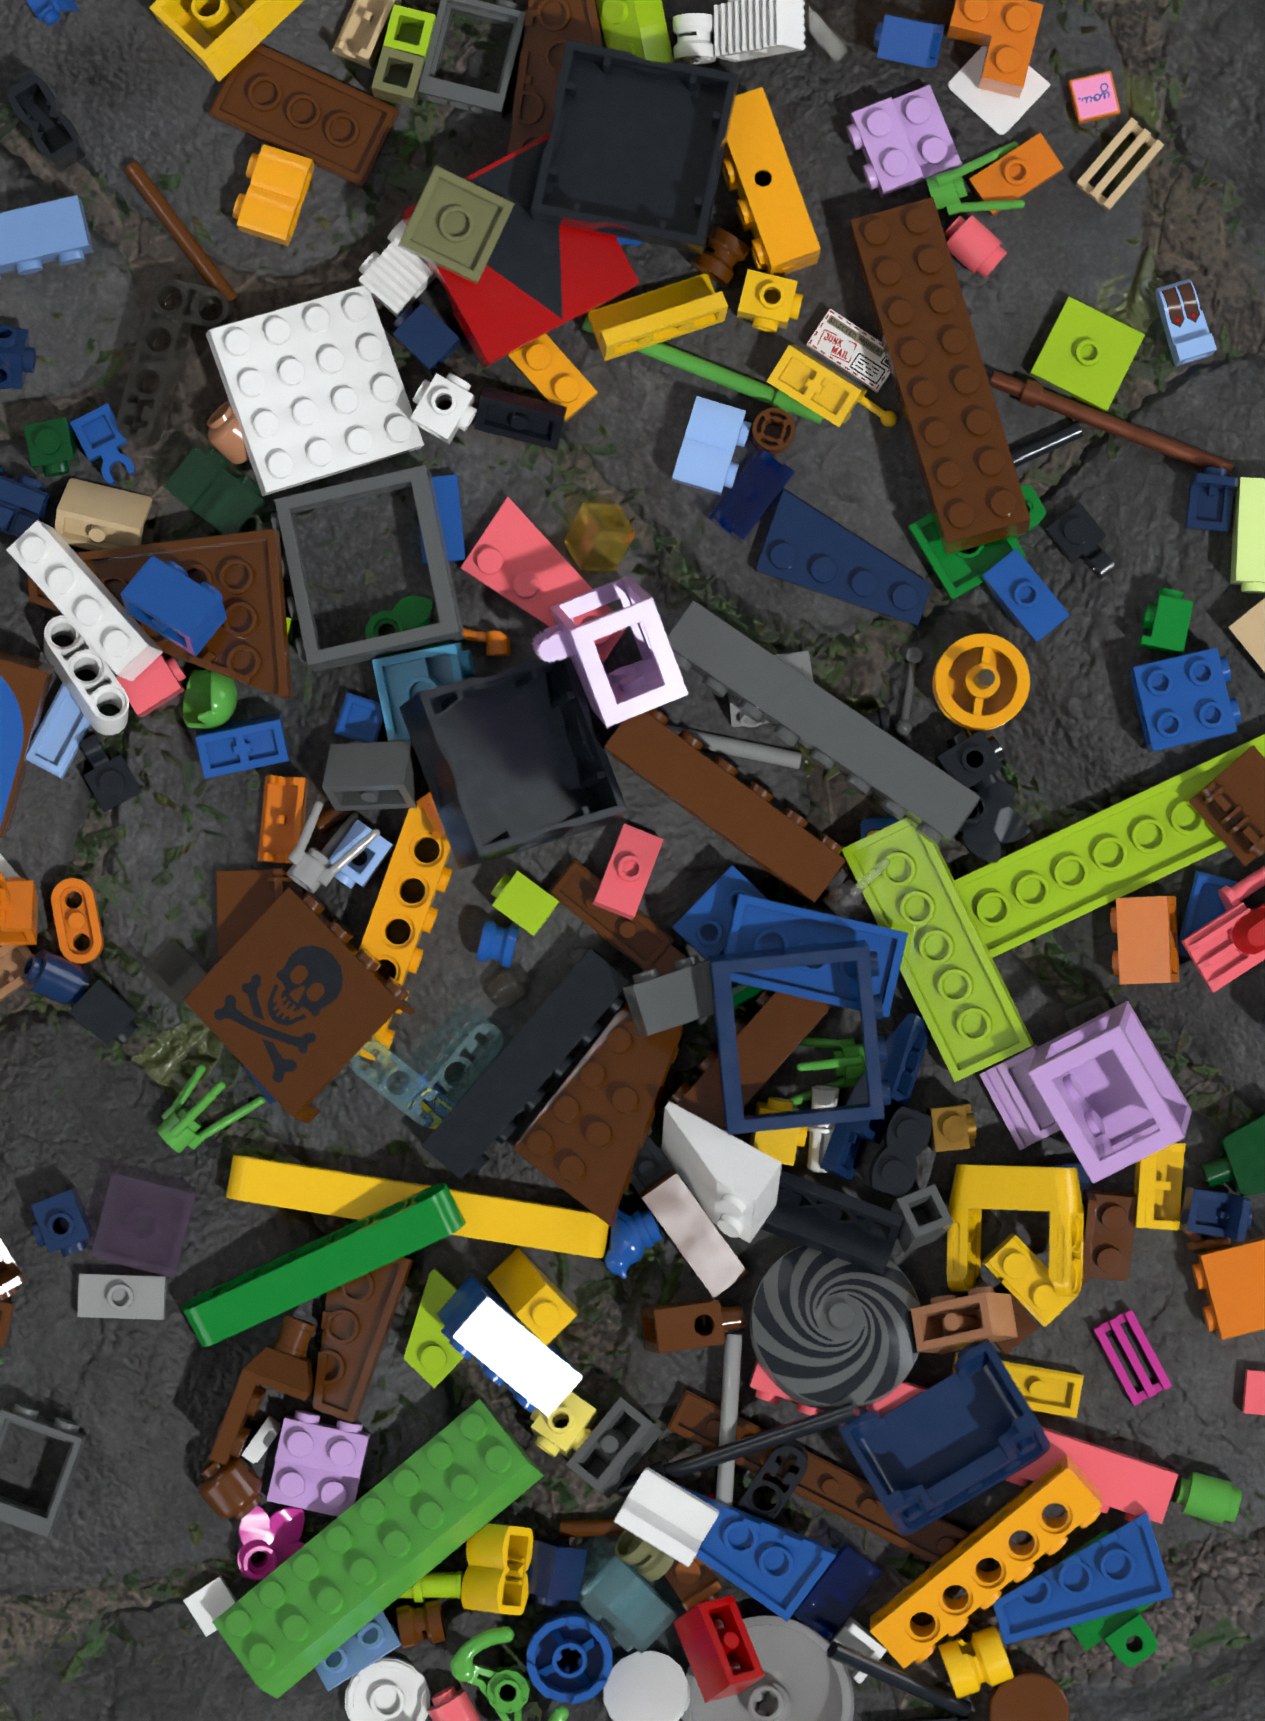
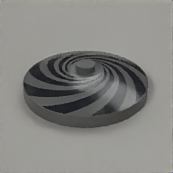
M802 1245L777 1260L763 1277L751 1306L749 1321L750 1337L755 1355L766 1375L779 1389L791 1398L821 1410H829L853 1401L861 1409L889 1396L900 1386L913 1368L919 1352H917L911 1309L921 1306L912 1284L890 1259L884 1274L881 1275Z

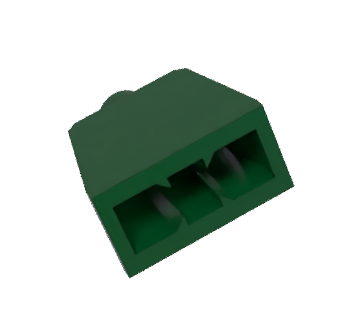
M1264 1111L1217 1138L1222 1156L1200 1163L1204 1179L1209 1188L1231 1180L1234 1190L1239 1196L1265 1193Z

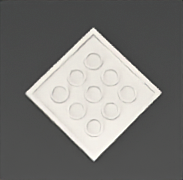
M363 285L208 330L206 333L233 414L238 420L243 442L262 496L411 452L424 446L418 426L411 421L410 417L413 412L372 295Z

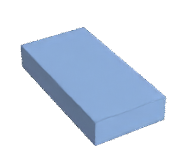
M63 683L29 745L26 755L27 761L62 779L80 747L79 742L84 740L91 726Z

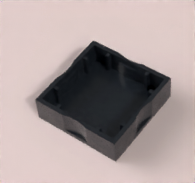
M567 40L554 98L555 114L550 138L543 151L531 208L533 220L703 254L734 109L739 74L680 62H654L639 58L626 51Z
M570 656L562 660L556 659L555 662L552 661L550 663L548 661L544 662L543 659L540 660L539 658L517 664L497 675L471 677L424 690L415 694L399 707L459 870L608 825L628 812L608 756L594 732L589 705Z

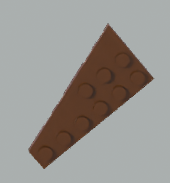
M529 0L528 9H526L525 32L520 53L507 155L551 133L555 114L554 98L566 41L572 40L604 47L596 0Z
M670 945L652 969L657 968L659 975L674 971L672 962L687 958V956ZM627 1001L513 1147L514 1151L612 1228H614L618 1217L617 1209L623 1193L628 1190L632 1175L630 1174L640 1149H643L666 1086L664 1082L670 1065L675 1062L679 1047L677 1046L685 1024L649 1036L638 1037Z

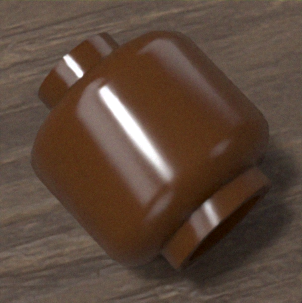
M232 1456L226 1465L210 1460L200 1471L204 1478L200 1482L198 1493L215 1513L223 1519L235 1517L236 1520H240L250 1513L262 1500V1495L259 1493L262 1488V1480L240 1456L239 1458Z

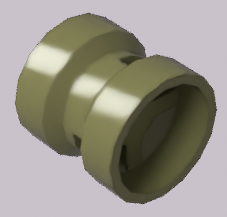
M627 1529L621 1534L616 1543L615 1554L628 1565L634 1564L637 1573L647 1581L652 1582L661 1578L674 1562L673 1557Z

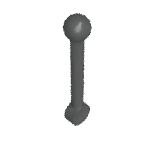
M917 647L909 648L905 655L909 664L901 718L895 725L896 732L901 736L908 735L912 730L909 716L917 664L923 658L922 651Z

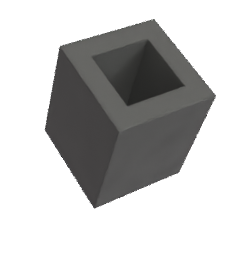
M935 1184L896 1199L889 1210L904 1216L897 1237L904 1253L942 1239L953 1224V1220Z

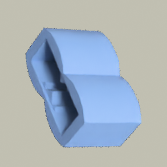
M697 396L673 472L672 481L720 496L723 487L732 489L739 467L738 463L731 462L736 445L745 447L752 424L744 421L746 411Z

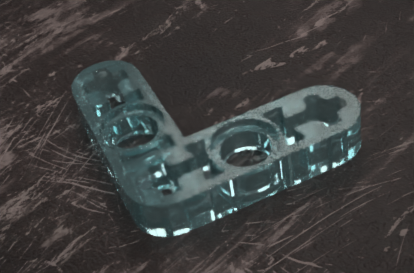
M477 1017L469 1020L423 1076L373 1037L357 1052L347 1065L356 1075L416 1123L423 1127H433L445 1119L496 1057L503 1045V1035L500 1029L486 1018ZM479 1032L489 1039L484 1046L474 1039ZM463 1049L475 1057L473 1062L461 1053ZM362 1050L370 1052L382 1064L377 1071L367 1062L361 1060L359 1054ZM454 1062L463 1063L464 1072L461 1078L455 1082H446L444 1078L446 1068ZM404 1071L407 1077L405 1085L398 1091H388L386 1086L388 1077L393 1072ZM436 1082L444 1090L448 1091L445 1096L433 1087ZM423 1099L430 1101L434 1105L430 1112L422 1109L419 1105Z

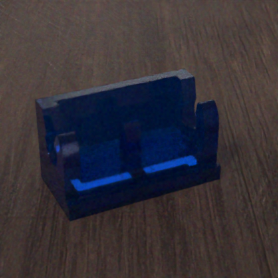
M759 450L708 519L740 544H743L782 493L783 489L792 480L795 471L788 465H782L777 462L770 452Z
M844 1542L838 1550L836 1557L793 1614L826 1640H831L835 1632L883 1571L847 1542Z

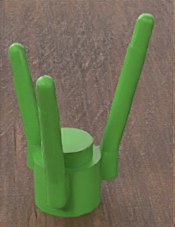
M1018 142L1009 143L952 171L948 170L927 177L926 181L930 195L934 198L937 210L946 207L949 216L962 212L1023 208L1025 206L1023 200L961 202L960 198L968 196L962 176L1005 156L1019 147Z
M805 1037L798 1045L839 1049V1051L832 1052V1059L803 1062L797 1065L798 1071L833 1068L836 1077L843 1076V1078L824 1086H833L839 1089L856 1086L859 1078L865 1072L863 1043L855 1044L854 1038L835 1040ZM812 1091L803 1092L790 1097L788 1100L794 1102L793 1106L812 1100Z
M200 1064L173 1104L161 1115L164 1121L156 1128V1131L176 1152L181 1153L187 1146L194 1150L208 1137L263 1105L265 1098L259 1096L198 1132L197 1130L202 1125L196 1117L225 1088L223 1081L218 1082L190 1111L186 1108L180 1111L206 1070L205 1065Z

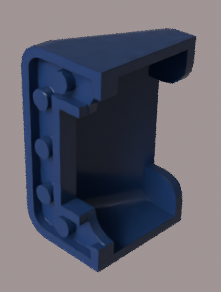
M989 1339L982 1343L974 1342L962 1348L957 1354L959 1359L954 1364L956 1370L954 1374L892 1411L881 1416L878 1411L869 1412L867 1409L859 1410L860 1418L846 1422L838 1428L883 1507L902 1535L914 1533L1035 1462L1050 1448V1443L1041 1424Z

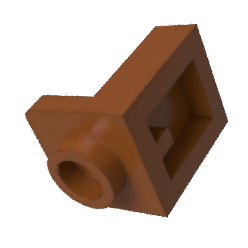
M696 1557L689 1567L674 1559L670 1569L665 1573V1577L678 1595L686 1611L692 1609L697 1604L720 1598L716 1592L723 1588L722 1582L711 1567Z

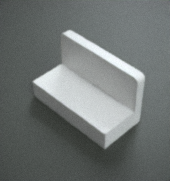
M645 1468L621 1506L614 1522L689 1567L698 1553L702 1541L717 1519L719 1511L654 1470Z

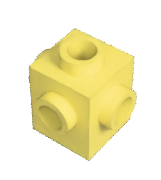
M570 1392L549 1417L536 1408L530 1416V1419L534 1421L531 1425L532 1432L537 1436L534 1443L554 1458L558 1453H561L569 1459L574 1450L577 1451L592 1433L590 1428L598 1418L597 1410L573 1392ZM561 1422L568 1423L564 1428H556Z

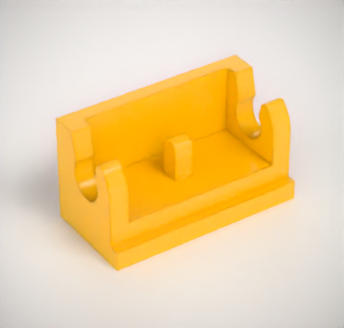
M789 345L766 381L837 427H840L842 423H846L849 420L852 409L867 392V389L797 345Z
M1173 1143L1136 1162L1134 1193L1137 1195V1207L1134 1227L1163 1230L1179 1229L1185 1143Z

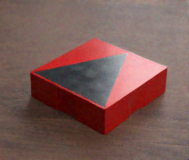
M550 133L464 178L514 203L478 283L474 284L425 260L430 271L435 274L447 291L454 315L483 369L535 342L542 335L566 322L581 317L632 290L640 283L615 236L533 220L531 208L543 151L550 138ZM417 204L407 208L401 217L406 226Z

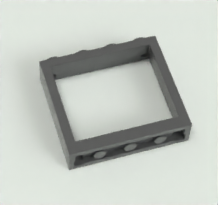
M425 465L274 499L277 512L271 513V523L273 529L279 531V536L283 540L285 553L281 554L282 573L285 580H291L293 595L287 596L288 608L292 620H299L302 635L295 639L300 661H307V665L314 672L465 639L432 475ZM412 487L440 623L320 649L293 513Z

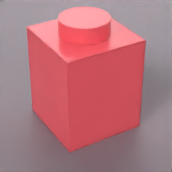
M161 654L133 681L120 676L116 677L127 693L129 703L141 718L185 691L180 681L185 679L186 675L173 656L166 659Z

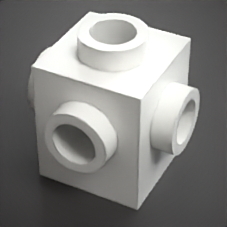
M436 373L431 382L425 379L413 398V402L418 405L410 417L411 421L426 432L450 444L458 429L464 432L467 430L478 410L472 406L475 402L474 395L468 392L471 385L452 373H449L446 378ZM443 401H450L452 403L451 407L447 410L438 408L439 404Z

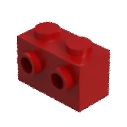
M733 1595L697 1604L674 1621L675 1628L705 1703L739 1694L765 1676Z

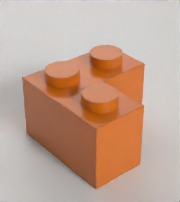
M955 0L946 37L988 47L978 84L979 89L1016 98L1020 97L1024 88L1044 4L1028 0Z

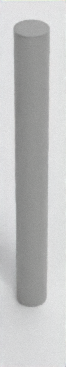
M666 725L676 735H679L682 730L692 735L703 744V750L799 769L802 752Z
M725 1333L719 1446L736 1441L742 1349V1334ZM735 1460L717 1465L715 1500L731 1507L733 1505Z

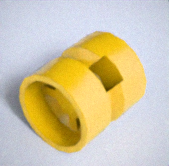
M995 1625L973 1632L971 1640L968 1642L962 1638H957L938 1645L957 1699L979 1692L981 1683L986 1682L993 1687L1014 1678Z

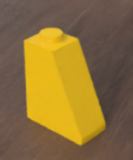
M519 1247L487 1277L513 1313L545 1346L578 1314V1308Z

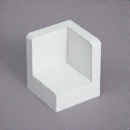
M851 1616L830 1641V1643L836 1641L878 1661L887 1651L870 1631ZM846 1666L853 1679L861 1684L867 1675Z

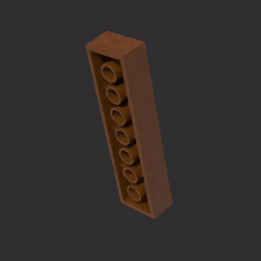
M927 198L850 220V239L944 554L948 555L1028 532L1031 519L934 198Z

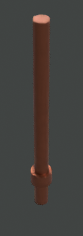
M996 370L992 374L989 382L990 387L1020 398L1019 403L1034 409L1036 405L1200 469L1203 467L1222 468L1228 470V477L1231 474L1233 462L1043 389L1044 384L1027 379L1024 382Z

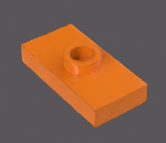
M1040 132L971 177L968 182L980 201L1018 200L1063 171L1064 167ZM1001 210L988 211V213L992 217Z

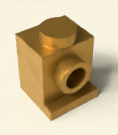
M971 1103L928 1108V1116H931L932 1120L930 1135L932 1151L942 1152L970 1149V1147L975 1146L976 1124L974 1113L971 1110Z

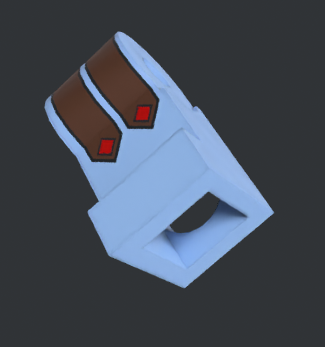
M1188 278L1156 288L1157 305L1174 366L1211 356L1217 348L1212 333H1209L1203 311L1200 310L1198 297L1192 281Z

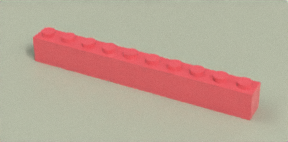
M756 1359L749 1381V1387L757 1389L755 1397L778 1405L781 1398L798 1403L796 1410L810 1416L826 1411L810 1407L788 1396L771 1381L762 1369L758 1359ZM903 1381L889 1396L861 1409H867L869 1412L878 1411L883 1416L928 1388ZM1042 1427L1050 1443L1049 1450L1035 1462L1004 1479L1017 1485L1026 1486L1027 1480L1035 1481L1064 1456L1068 1455L1101 1492L1103 1506L1099 1509L1102 1513L1108 1514L1109 1508L1112 1507L1126 1512L1124 1519L1131 1522L1148 1512L1150 1521L1162 1524L1178 1474L1174 1470Z

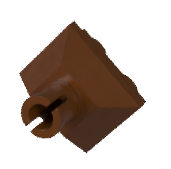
M285 1314L283 1325L273 1345L269 1344L243 1368L211 1452L210 1460L226 1465L232 1456L239 1458L240 1454L243 1453L252 1430L244 1427L248 1415L254 1417L258 1413L267 1390L261 1387L260 1384L303 1401L310 1397L315 1385L311 1360L306 1357V1351L312 1333L315 1332L317 1327L315 1324Z

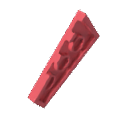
M509 497L506 498L461 566V570L549 628L556 625L549 607L593 590ZM606 604L574 617L573 621L579 626L609 614L613 610ZM627 627L593 640L602 663L606 661Z

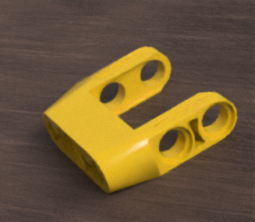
M956 1164L948 1205V1212L953 1220V1224L947 1231V1283L950 1290L953 1292H967L973 1289L976 1279L981 1273L982 1209L1050 1211L1049 1278L1057 1296L1077 1297L1081 1291L1083 1279L1084 1209L1077 1168Z

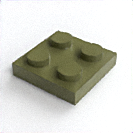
M435 165L398 247L477 284L512 211L514 203Z

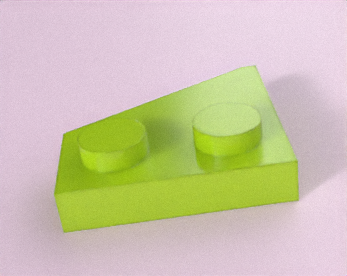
M436 1268L429 1273L403 1358L434 1389L464 1358L449 1344L450 1340L441 1332L445 1325L437 1315L458 1289Z

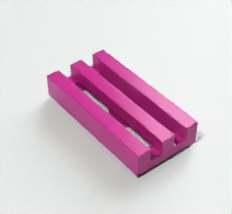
M1128 1309L1092 1328L1133 1406L1155 1396L1162 1390L1172 1387L1132 1309ZM1128 1322L1158 1382L1151 1384L1120 1324ZM1113 1329L1144 1388L1143 1390L1136 1392L1105 1332Z

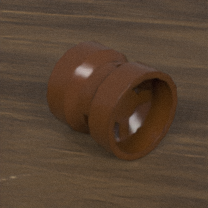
M715 226L708 236L709 244L707 249L704 250L703 254L697 253L691 263L700 272L707 274L712 280L727 286L734 276L733 266L737 262L744 261L750 252V248L733 234Z
M780 408L763 410L753 422L751 433L753 444L766 455L783 453L790 447L795 433L794 421L786 411Z
M439 1598L427 1600L423 1607H413L410 1604L396 1606L397 1622L403 1649L417 1647L419 1642L429 1640L433 1644L446 1642L445 1623Z

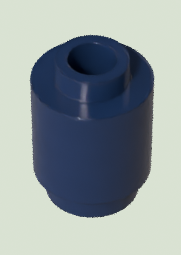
M41 950L36 955H30L22 969V978L25 979V988L62 1005L67 1003L75 1005L85 995L89 985V974L82 971L81 965L46 950Z

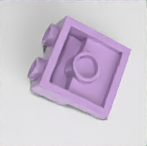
M930 85L895 99L887 98L851 113V124L846 126L849 139L855 150L862 148L868 163L862 166L864 176L871 190L878 188L881 198L926 181L927 177L956 169L962 165Z
M295 1410L294 1416L286 1415L284 1417L267 1501L339 1517L356 1501L371 1433L362 1432L363 1425L357 1422L350 1423L338 1419L335 1426L319 1422L321 1417L319 1414Z

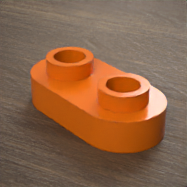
M68 878L58 883L51 895L59 947L64 957L71 962L85 964L94 961L101 954L104 946L97 900L93 888L87 882L77 878ZM72 892H78L82 897V903L77 908H71L67 903V897ZM80 934H85L90 939L89 947L83 951L75 946V939Z

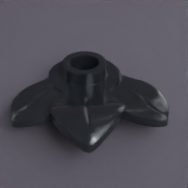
M997 781L978 793L974 792L980 796L978 804L972 811L974 818L967 819L959 831L962 832L966 849L980 860L997 863L1001 855V845L1018 842L1030 833V828L1023 818L1009 807L1016 791V787Z

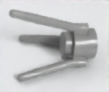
M321 801L315 802L299 841L287 858L293 865L286 874L299 886L313 894L321 884L327 887L332 878L380 835L378 829H373L330 866L331 862L328 860V857L359 818L358 813L354 812L340 826L320 853L313 848H310L305 853L323 808Z

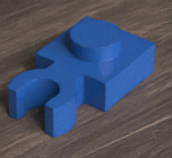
M108 403L70 422L88 460L93 462L102 458V476L111 486L116 484L111 474V469L115 464H124L130 475L136 473L132 460L128 456L121 454L118 448L129 442Z

